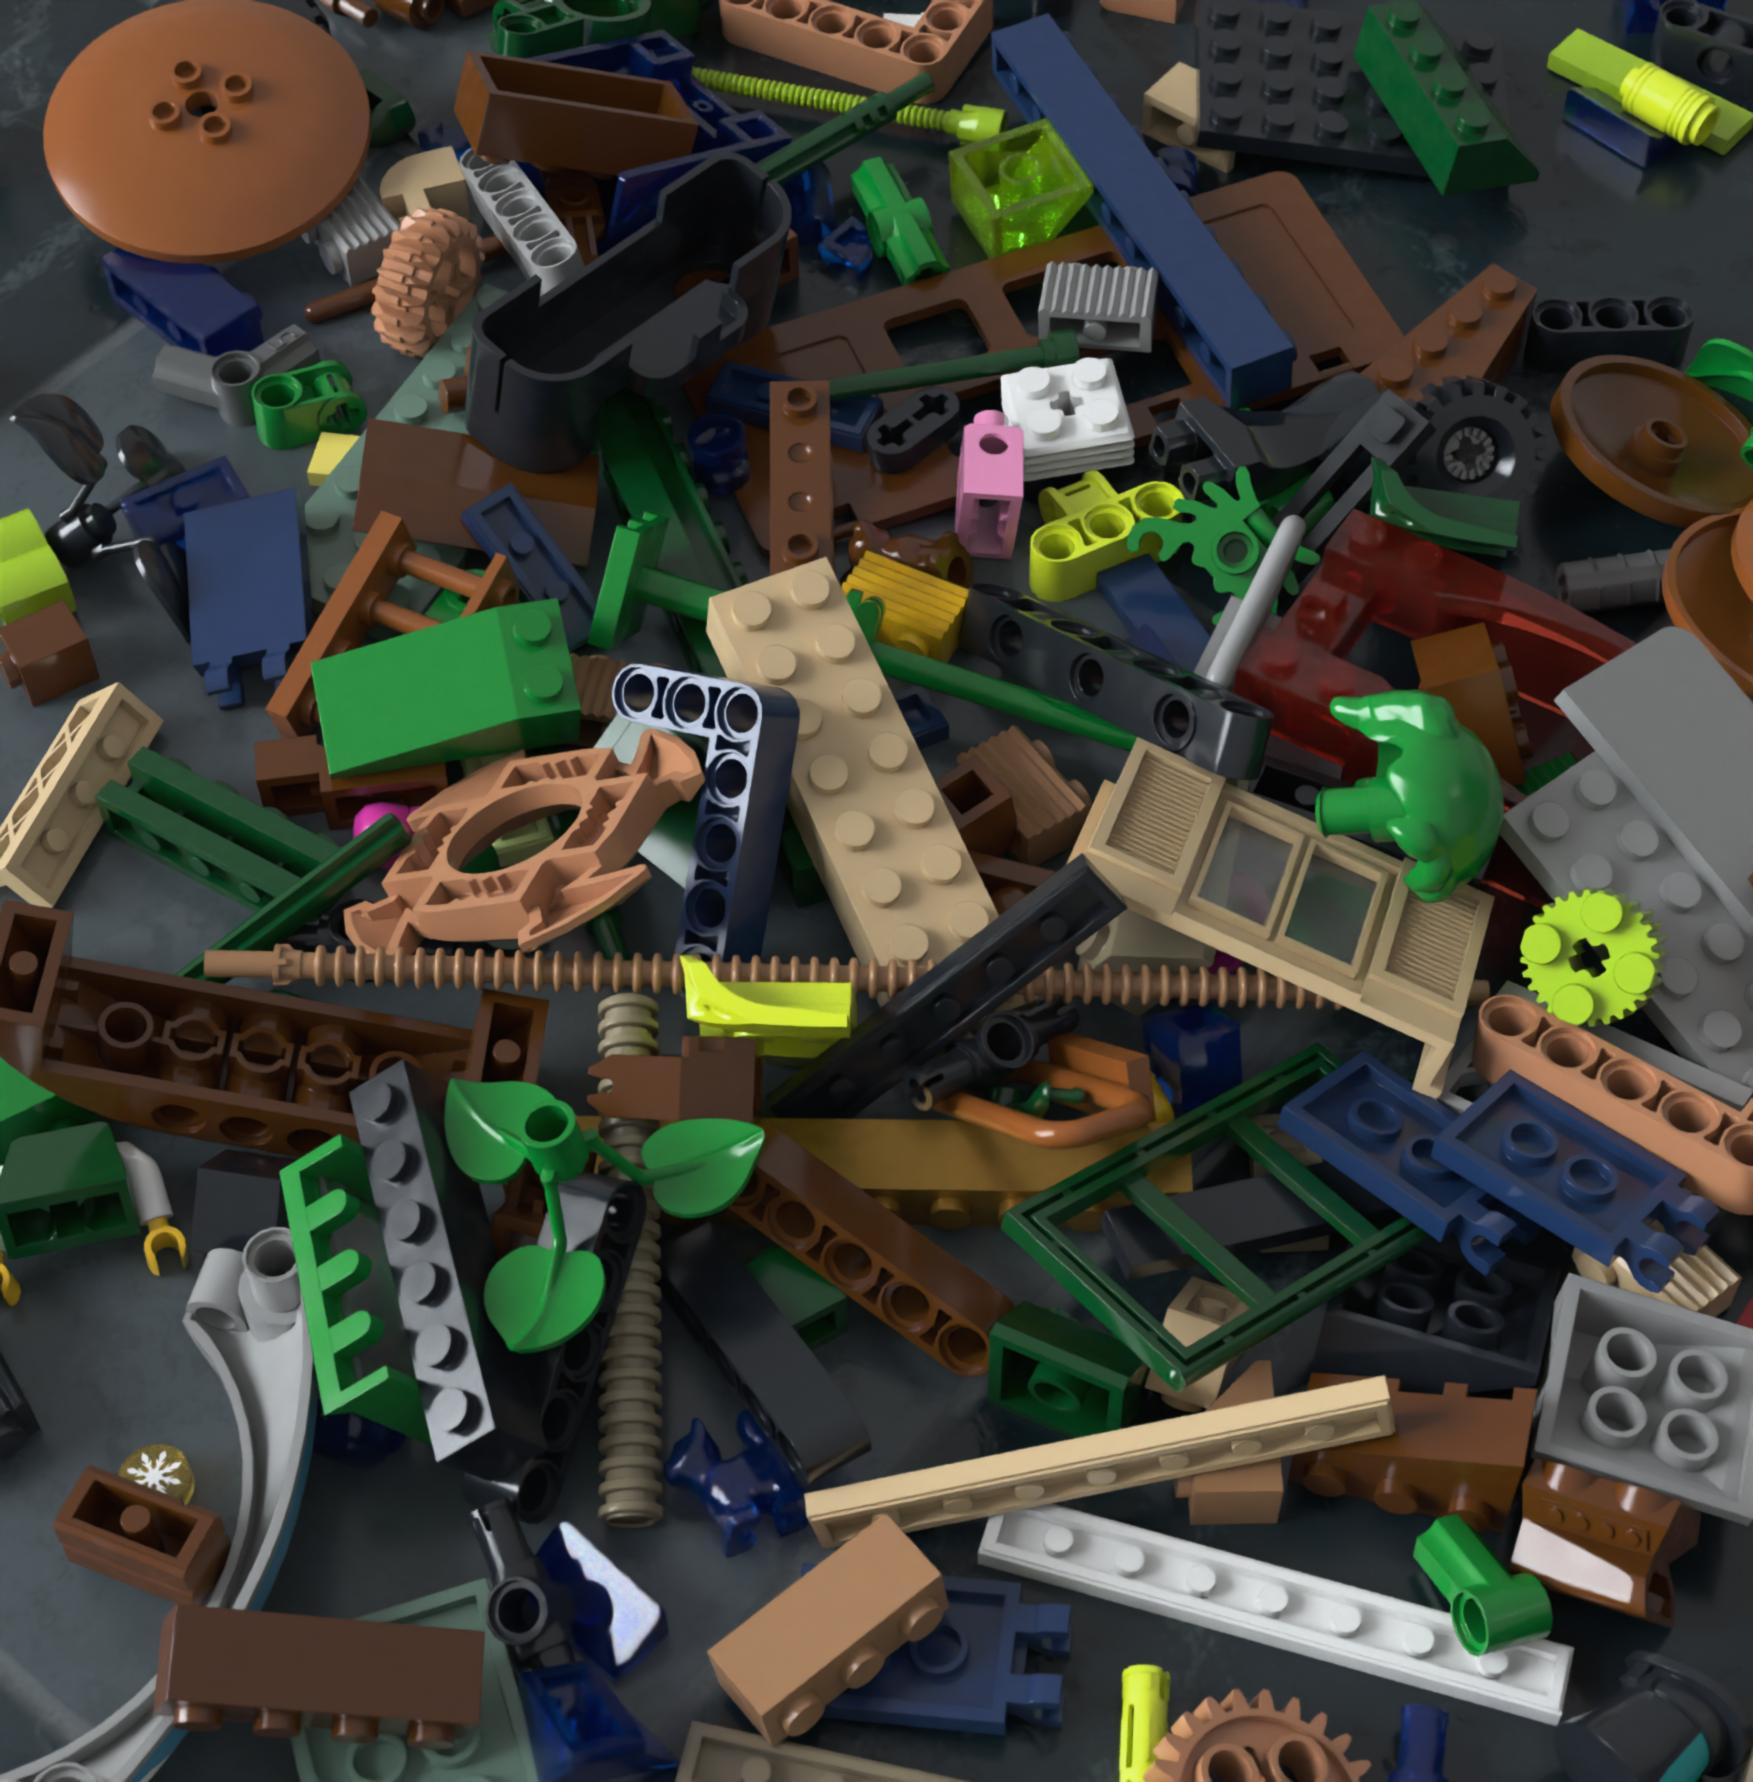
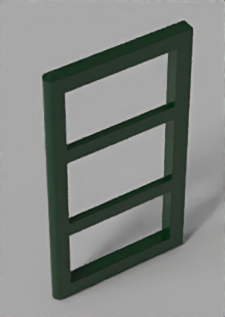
M1319 1043L1306 1048L1005 1211L1001 1229L1171 1388L1178 1392L1432 1237L1404 1216L1379 1231L1250 1120L1312 1086L1344 1064ZM1226 1134L1355 1246L1275 1293L1150 1182L1146 1176L1215 1138ZM1120 1191L1250 1309L1190 1346L1185 1347L1062 1234L1056 1226Z

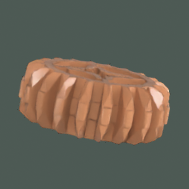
M428 207L427 209L417 208L412 216H406L402 220L400 230L393 231L389 248L383 250L384 259L382 265L376 269L379 274L377 285L372 289V293L376 295V301L371 308L372 314L376 316L374 327L375 331L380 333L382 343L390 345L393 350L399 351L401 354L416 359L418 357L424 358L476 295L479 283L484 278L481 273V266L485 256L480 252L483 242L482 237L477 233L475 224L468 222V219L458 216L456 212L443 208L437 210Z

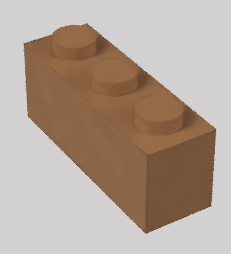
M885 1512L710 1648L707 1653L717 1680L772 1748L788 1735H801L820 1719L825 1706L847 1688H859L873 1679L882 1668L885 1658L908 1640L912 1642L918 1641L935 1629L943 1617V1612L949 1608L942 1574Z

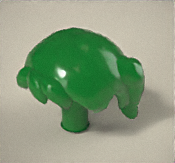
M1391 690L1362 697L1337 696L1333 698L1330 702V711L1334 718L1352 729L1359 730L1369 739L1377 741L1378 765L1376 777L1359 779L1355 782L1354 787H1322L1315 801V817L1319 831L1325 838H1328L1329 835L1371 834L1373 841L1376 843L1397 842L1399 847L1409 857L1418 860L1417 864L1403 879L1407 887L1427 903L1447 900L1455 890L1465 886L1479 873L1491 856L1504 820L1503 790L1498 769L1489 750L1471 729L1459 723L1455 717L1454 707L1442 696H1435L1422 690Z

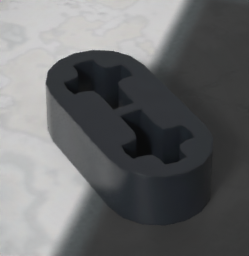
M925 387L876 420L868 428L866 434L870 464L883 473H902L952 439L959 431L961 424L958 397L953 391L945 387Z

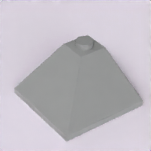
M1569 1273L1553 1304L1542 1361L1535 1385L1537 1394L1533 1411L1530 1458L1558 1463L1612 1481L1651 1490L1681 1500L1696 1510L1749 1526L1753 1520V1329Z

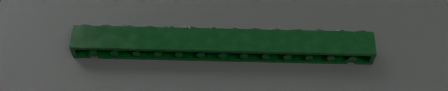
M627 386L623 387L603 403L599 436L591 454L600 455L599 472L623 525L628 527L629 519L635 516L643 519L644 512L647 510L668 516L670 519L657 570L725 591L749 584L741 562L732 563L728 556L730 555V545L722 522H712L709 516L711 514V507L704 484L701 481L693 483L691 479L692 466L684 443L675 444L672 439L674 437V430L667 407L664 404L657 406L654 401L656 397H645L633 392ZM662 609L689 670L727 678L706 633L707 623ZM786 805L777 863L799 909L830 898Z

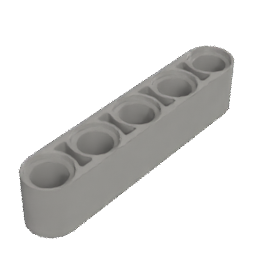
M472 148L461 156L459 161L460 168L478 211L527 280L535 274L542 279L540 296L585 267L575 240L515 161L511 160L507 165L492 164L475 155Z

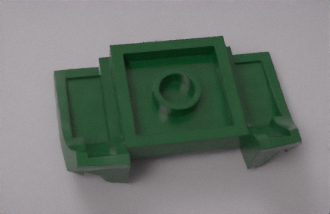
M1371 457L1373 483L1369 523L1372 526L1421 546L1478 557L1503 560L1506 557L1507 550L1513 551L1516 548L1518 540L1516 530L1520 501L1404 486L1398 473L1393 468H1390L1385 460Z

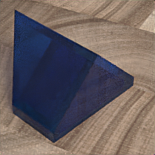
M590 1659L519 1672L518 1688L539 1782H599L680 1765L681 1761L621 1704Z

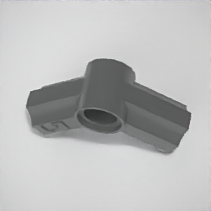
M293 324L251 352L236 350L215 357L176 345L170 346L165 344L156 356L152 381L155 391L218 408L220 417L224 422L232 426L244 427L256 423L251 390L260 378L270 374H282L314 366L320 363L321 360L319 351L309 339L307 332Z

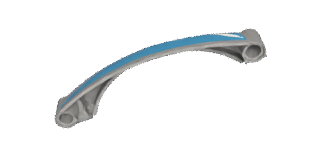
M271 1227L258 1232L250 1238L243 1252L218 1248L212 1249L207 1253L182 1320L193 1342L221 1380L230 1399L238 1425L242 1453V1496L237 1528L225 1568L207 1604L208 1607L252 1611L262 1610L286 1555L306 1485L313 1449L319 1385L290 1229L285 1227ZM156 1675L134 1698L100 1725L67 1746L0 1775V1782H149L189 1731L175 1728L173 1726L174 1717L153 1715Z

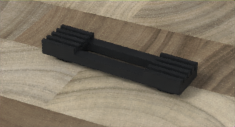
M1388 388L1272 521L1279 528L1287 516L1297 515L1304 519L1364 450L1371 453L1375 458H1382L1390 468L1399 473L1436 432L1435 427ZM1372 464L1368 466L1305 537L1300 546L1312 550L1320 556L1370 500L1373 483ZM1294 560L1291 570L1296 577L1298 586L1316 567L1315 564L1310 565ZM1282 586L1278 594V608L1291 595L1284 586Z

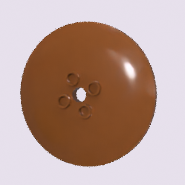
M185 0L156 7L126 19L96 38L74 59L58 81L49 101L43 130L44 152L50 175L65 205L83 225L108 243L136 255L164 262L182 264L229 262L270 251L294 240L321 222L340 204L354 185L366 160L371 138V114L365 85L356 65L332 36L308 19L289 10L253 0ZM201 106L217 108L215 112L207 113L202 117L191 115L196 108Z

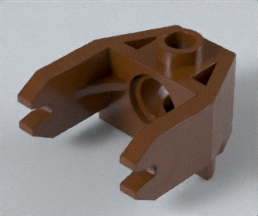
M683 1036L682 1055L611 1054L590 1066L588 1074L611 1080L613 1088L610 1092L587 1095V1103L610 1118L658 1120L713 1118L742 1122L760 1121L764 1038Z

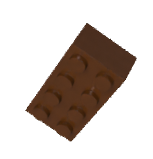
M466 50L454 106V113L475 155H478L484 161L497 165H507L511 160L527 162L547 172H560L562 168L582 170L585 174L602 180H610L614 175L631 177L637 182L651 187H662L665 182L672 183L686 174L699 126L670 81Z

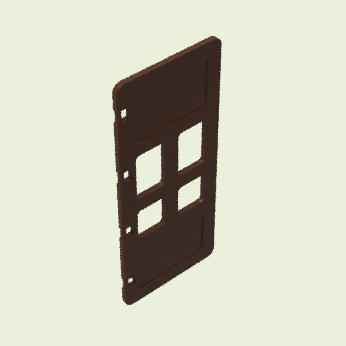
M1282 171L1270 172L1190 197L1194 212L1204 225L1210 224L1217 235L1219 246L1229 259L1234 258L1237 260L1247 284L1255 294L1260 293L1265 298L1272 318L1281 330L1287 329L1291 333L1297 347V360L1293 362L1292 388L1235 409L1239 410L1244 407L1254 411L1304 395L1339 373L1348 371L1361 373L1404 337V334L1309 194L1294 175ZM1098 225L765 328L755 338L735 346L682 384L680 387L759 552L770 560V429L706 413L704 399L726 361L807 381H819L905 367L887 331L953 309H962L968 313L989 350L984 354L1037 346L1039 336H1031L1026 333L1005 294L1043 282L1046 265L1051 261L1057 265L1062 262L1066 264L1075 262L1083 265L1086 263L1090 267L1105 262H1116L1122 268L1128 267V264L1101 226ZM1159 308L1153 340H1163L1169 345L1192 384L1126 405L1135 435L1133 439L1135 443L1134 449L1150 444L1155 427L1175 421V418L1157 423L1153 416L1178 408L1179 402L1206 397L1217 405L1228 407ZM1079 348L1080 359L1088 357L1099 358L1122 351ZM1338 356L1344 363L1322 371H1318L1314 365ZM1006 374L934 386L945 387L953 391L960 402L1001 389L1000 378ZM925 387L872 395L871 397L883 399V415H885L912 394ZM946 442L912 468L895 474L883 473L875 469L869 462L867 446L864 452L861 453L831 445V454H833L834 517L851 513L854 521L834 527V542L853 536V524L859 520H868L874 526L886 529L956 506L957 475L960 457L951 453Z

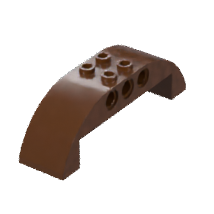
M4 899L0 912V1057L35 1084L73 1104L105 1117L167 1134L302 1158L339 1134L361 1145L349 1092L402 1059L448 1083L454 1078L473 1082L518 1081L537 1084L550 1000L483 988L474 1027L471 1030L72 956L74 912Z

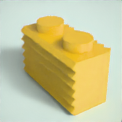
M866 550L864 557L860 558L858 566H854L852 574H849L847 581L842 584L841 588L845 597L854 588L864 592L861 603L870 596H877L884 601L886 609L877 639L878 642L947 663L959 646L958 638L967 602L968 589Z

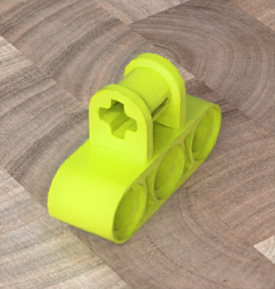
M1094 469L1082 474L1081 481L1056 490L1053 487H1048L1040 491L1038 497L1039 508L1046 525L1037 529L1031 537L1029 586L1032 593L1048 602H1062L1097 588L1096 577L1099 571L1147 553L1150 554L1156 563L1159 562L1158 553L1163 546L1161 536L1156 533L1145 534L1141 538L1139 550L1134 553L1127 548V536L1133 525L1144 518L1158 517L1183 523L1184 513L1177 512L1173 508L1174 501L1185 499L1182 492L1172 484L1153 481L1117 494L1104 476Z

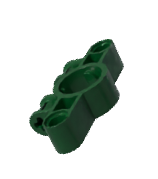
M501 0L494 6L492 14L493 25L497 34L496 54L594 70L609 71L630 68L642 63L647 58L649 47L696 32L699 29L701 0Z

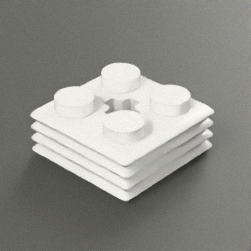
M1088 357L1080 359L1073 364L1043 369L1027 367L1018 373L1001 376V405L1004 414L1008 417V426H1017L1024 431L1023 481H1033L1134 463L1133 455L1135 452L1133 447L1135 443L1133 439L1135 435L1112 359Z

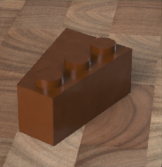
M1311 1372L1307 1391L1374 1377ZM1385 1378L1390 1395L1396 1432L1392 1435L1293 1454L1288 1481L1303 1484L1308 1490L1318 1495L1336 1497L1345 1494L1373 1501L1380 1508L1396 1514L1418 1512L1439 1518L1458 1514L1465 1523L1471 1524L1477 1532L1492 1530L1502 1533L1524 1468L1537 1389L1514 1387L1512 1400L1469 1397V1385L1462 1383L1445 1382L1443 1395L1401 1392L1402 1383L1400 1379Z

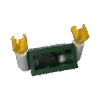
M65 1117L54 1121L47 1132L19 1137L11 1142L4 1165L0 1166V1281H2L1 1288L5 1301L10 1306H14L20 1298L21 1289L18 1281L4 1265V1254L7 1253L9 1260L137 1235L141 1234L140 1225H147L149 1229V1234L144 1242V1251L147 1265L154 1275L160 1276L155 1255L159 1250L167 1247L175 1248L180 1252L183 1268H186L189 1259L185 1237L181 1231L169 1226L168 1218L173 1216V1211L157 1162L130 1142H115L109 1123L102 1121L84 1124L79 1119Z

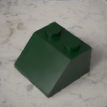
M1024 1300L997 1320L990 1332L987 1402L1072 1439L1132 1427L1150 1390L1145 1388L1150 1367L1115 1334L1106 1335L1082 1325L1071 1314L1056 1307L1041 1308Z

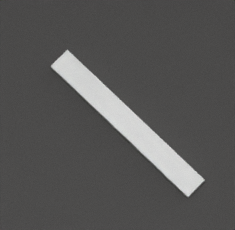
M1052 1503L989 1516L978 1551V1564L1550 1725L1557 1726L1562 1715L1574 1647L1542 1639L1477 1657L1465 1650L1457 1638L1452 1624L1451 1613Z

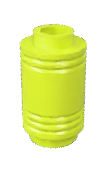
M1652 62L1645 64L1641 69L1638 67L1633 68L1625 77L1619 91L1620 96L1623 97L1622 109L1629 112V114L1634 115L1636 118L1685 146L1690 143L1696 146L1702 144L1716 126L1721 112L1720 107L1715 105V99L1712 96L1701 92V90L1696 89L1694 86Z

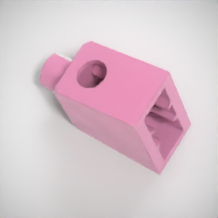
M996 410L979 412L974 417V423L964 426L957 475L955 532L958 534L959 543L966 548L971 557L1012 560L1023 501L1024 431L1017 426H1008V417ZM979 499L998 500L995 505L990 507L979 505Z

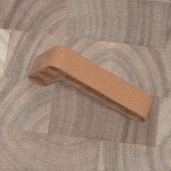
M719 0L722 32L728 42L879 92L882 91L886 94L925 72L933 80L935 89L932 93L914 102L924 105L938 102L947 95L993 27V0H933L914 28L828 0Z
M1501 994L1483 1002L1478 1013L1472 1051V1065L1480 1076L1495 1084L1510 1069L1687 1174L1684 1188L1708 1199L1726 1211L1737 1215H1753V1097L1740 1112L1574 1024L1559 1020L1554 1013L1550 1014L1546 1009L1525 998Z

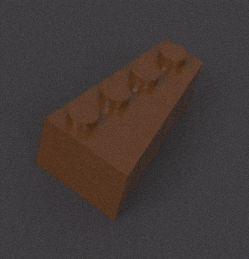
M1492 263L1360 374L1367 378L1382 395L1389 388L1405 402L1409 398L1419 402L1424 397L1419 389L1429 383L1440 387L1443 385L1442 378L1453 375L1462 379H1466V375L1477 376L1487 381L1500 383L1526 342L1538 289ZM1462 437V439L1459 440V447L1464 441V437Z

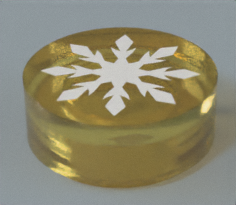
M151 1444L139 1448L127 1457L119 1470V1476L183 1500L185 1506L191 1499L194 1491V1476L187 1458L180 1450L167 1444Z

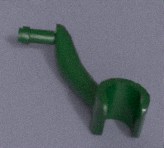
M1051 1081L1039 1085L1026 1102H1023V1090L1008 1087L985 1088L983 1099L1043 1118L1049 1109L1050 1101L1073 1103V1105L1084 1104L1085 1090H1081V1088H1051Z

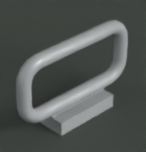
M1290 515L1284 518L1244 599L1241 600L1231 595L1194 670L1195 674L1223 686L1227 690L1248 700L1287 621L1270 613L1286 580L1304 537L1306 523L1303 518L1297 515Z

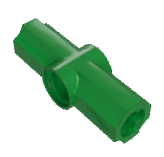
M881 156L864 160L861 167L851 174V190L866 216L870 242L876 255L880 258L888 257L903 286L949 272L950 266L934 239L932 220L925 201L921 197L912 199L894 164L886 163L882 160Z

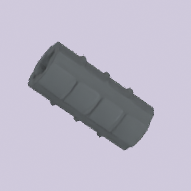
M1648 549L1646 552L1622 555L1619 552L1616 556L1593 559L1590 556L1587 560L1560 563L1556 570V590L1562 613L1565 616L1589 612L1595 615L1598 611L1622 609L1624 611L1628 607L1651 605L1653 607L1658 603H1665L1661 579L1663 567L1671 549L1657 551Z

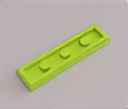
M1577 28L1549 53L1547 68L1622 105L1623 97L1620 96L1619 91L1625 77L1633 68L1638 67L1641 69L1649 62ZM1682 79L1696 89L1701 90V92L1712 96L1715 99V105L1720 107L1721 112L1718 122L1711 134L1701 145L1721 155H1725L1752 129L1753 113Z

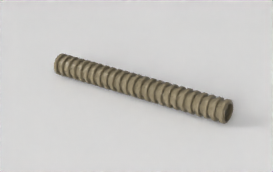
M620 993L600 1002L598 1014L602 1021L598 1025V1034L603 1040L598 1044L599 1057L604 1059L611 1054L659 1055V1044L655 1040L659 1035V1025L655 1021L659 1015L658 1002L637 993ZM609 1079L601 1080L598 1084V1093L610 1092L613 1088L612 1081ZM598 1110L599 1116L604 1119L598 1124V1134L604 1139L602 1141L639 1169L647 1170L641 1155L642 1146L652 1134L660 1129L659 1122L655 1119L610 1118ZM606 1160L601 1161L598 1165V1174L633 1181ZM654 1184L641 1186L646 1195L647 1202L645 1222L600 1363V1367L604 1368L605 1371L598 1376V1385L601 1389L605 1390V1393L598 1398V1407L601 1411L605 1412V1415L598 1419V1429L605 1434V1437L598 1441V1451L605 1456V1459L598 1464V1473L605 1478V1482L598 1486V1495L601 1499L605 1500V1504L598 1508V1517L600 1521L605 1522L607 1525L618 1528L646 1527L653 1525L664 1517L662 1505L656 1503V1499L663 1495V1485L661 1482L656 1481V1477L663 1473V1463L656 1458V1455L663 1451L662 1439L656 1436V1433L663 1428V1420L661 1416L655 1414V1411H658L663 1406L662 1396L655 1392L656 1389L662 1386V1375L655 1370V1368L662 1364L661 1351L655 1349L662 1342L661 1330L655 1327V1325L662 1321L661 1309L655 1306L662 1299V1292L660 1287L654 1284L661 1279V1268L654 1263L661 1258L660 1245L655 1243L661 1237L660 1224L655 1222L661 1216V1208L654 1201Z

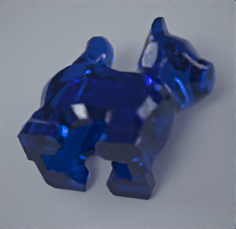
M747 1410L738 1414L736 1418V1431L740 1440L748 1449L731 1459L722 1460L720 1448L712 1439L703 1422L699 1418H693L689 1434L674 1443L671 1456L663 1466L664 1477L670 1486L699 1496L705 1513L719 1527L722 1533V1551L727 1558L749 1551L754 1547L757 1539L751 1529L762 1521L761 1515L763 1514L774 1517V1526L781 1538L805 1529L809 1522L806 1515L804 1497L806 1490Z

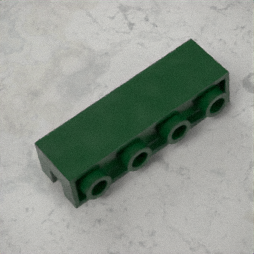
M144 746L127 762L133 783L127 788L110 780L95 795L107 835L255 913L341 849V846L329 835L322 832L312 833L292 823L280 810L271 806L263 808L242 797L231 785L223 781H216L214 783L193 772L186 763L177 757L168 756L166 758ZM341 897L314 917L321 918L323 913H328Z

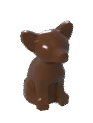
M868 520L854 522V535L849 541L848 549L851 567L840 578L841 585L847 581L848 575L852 574L854 566H858L859 560L864 557L866 550L967 589L972 584L974 565L970 553L959 543L956 532L947 530L938 540L913 534L892 538L886 530L874 526Z

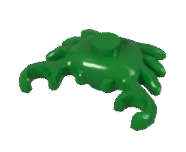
M1239 467L1236 472V488L1240 500L1233 499L1223 488L1206 481L1203 484V490L1217 504V508L1209 507L1196 500L1177 499L1174 501L1173 508L1177 512L1195 515V521L1192 523H1180L1158 517L1144 518L1133 525L1129 532L1127 548L1132 553L1138 551L1141 538L1147 533H1156L1161 536L1163 546L1158 556L1160 561L1166 562L1181 545L1190 542L1194 546L1191 558L1193 564L1206 569L1214 579V589L1218 593L1231 592L1235 597L1243 600L1278 527L1261 508L1252 488L1247 468ZM1300 546L1294 560L1314 565L1320 562V556L1316 552ZM1290 569L1283 586L1289 594L1294 596L1299 593V586L1294 573ZM1278 597L1270 613L1277 615ZM1224 610L1212 618L1214 625L1217 626Z

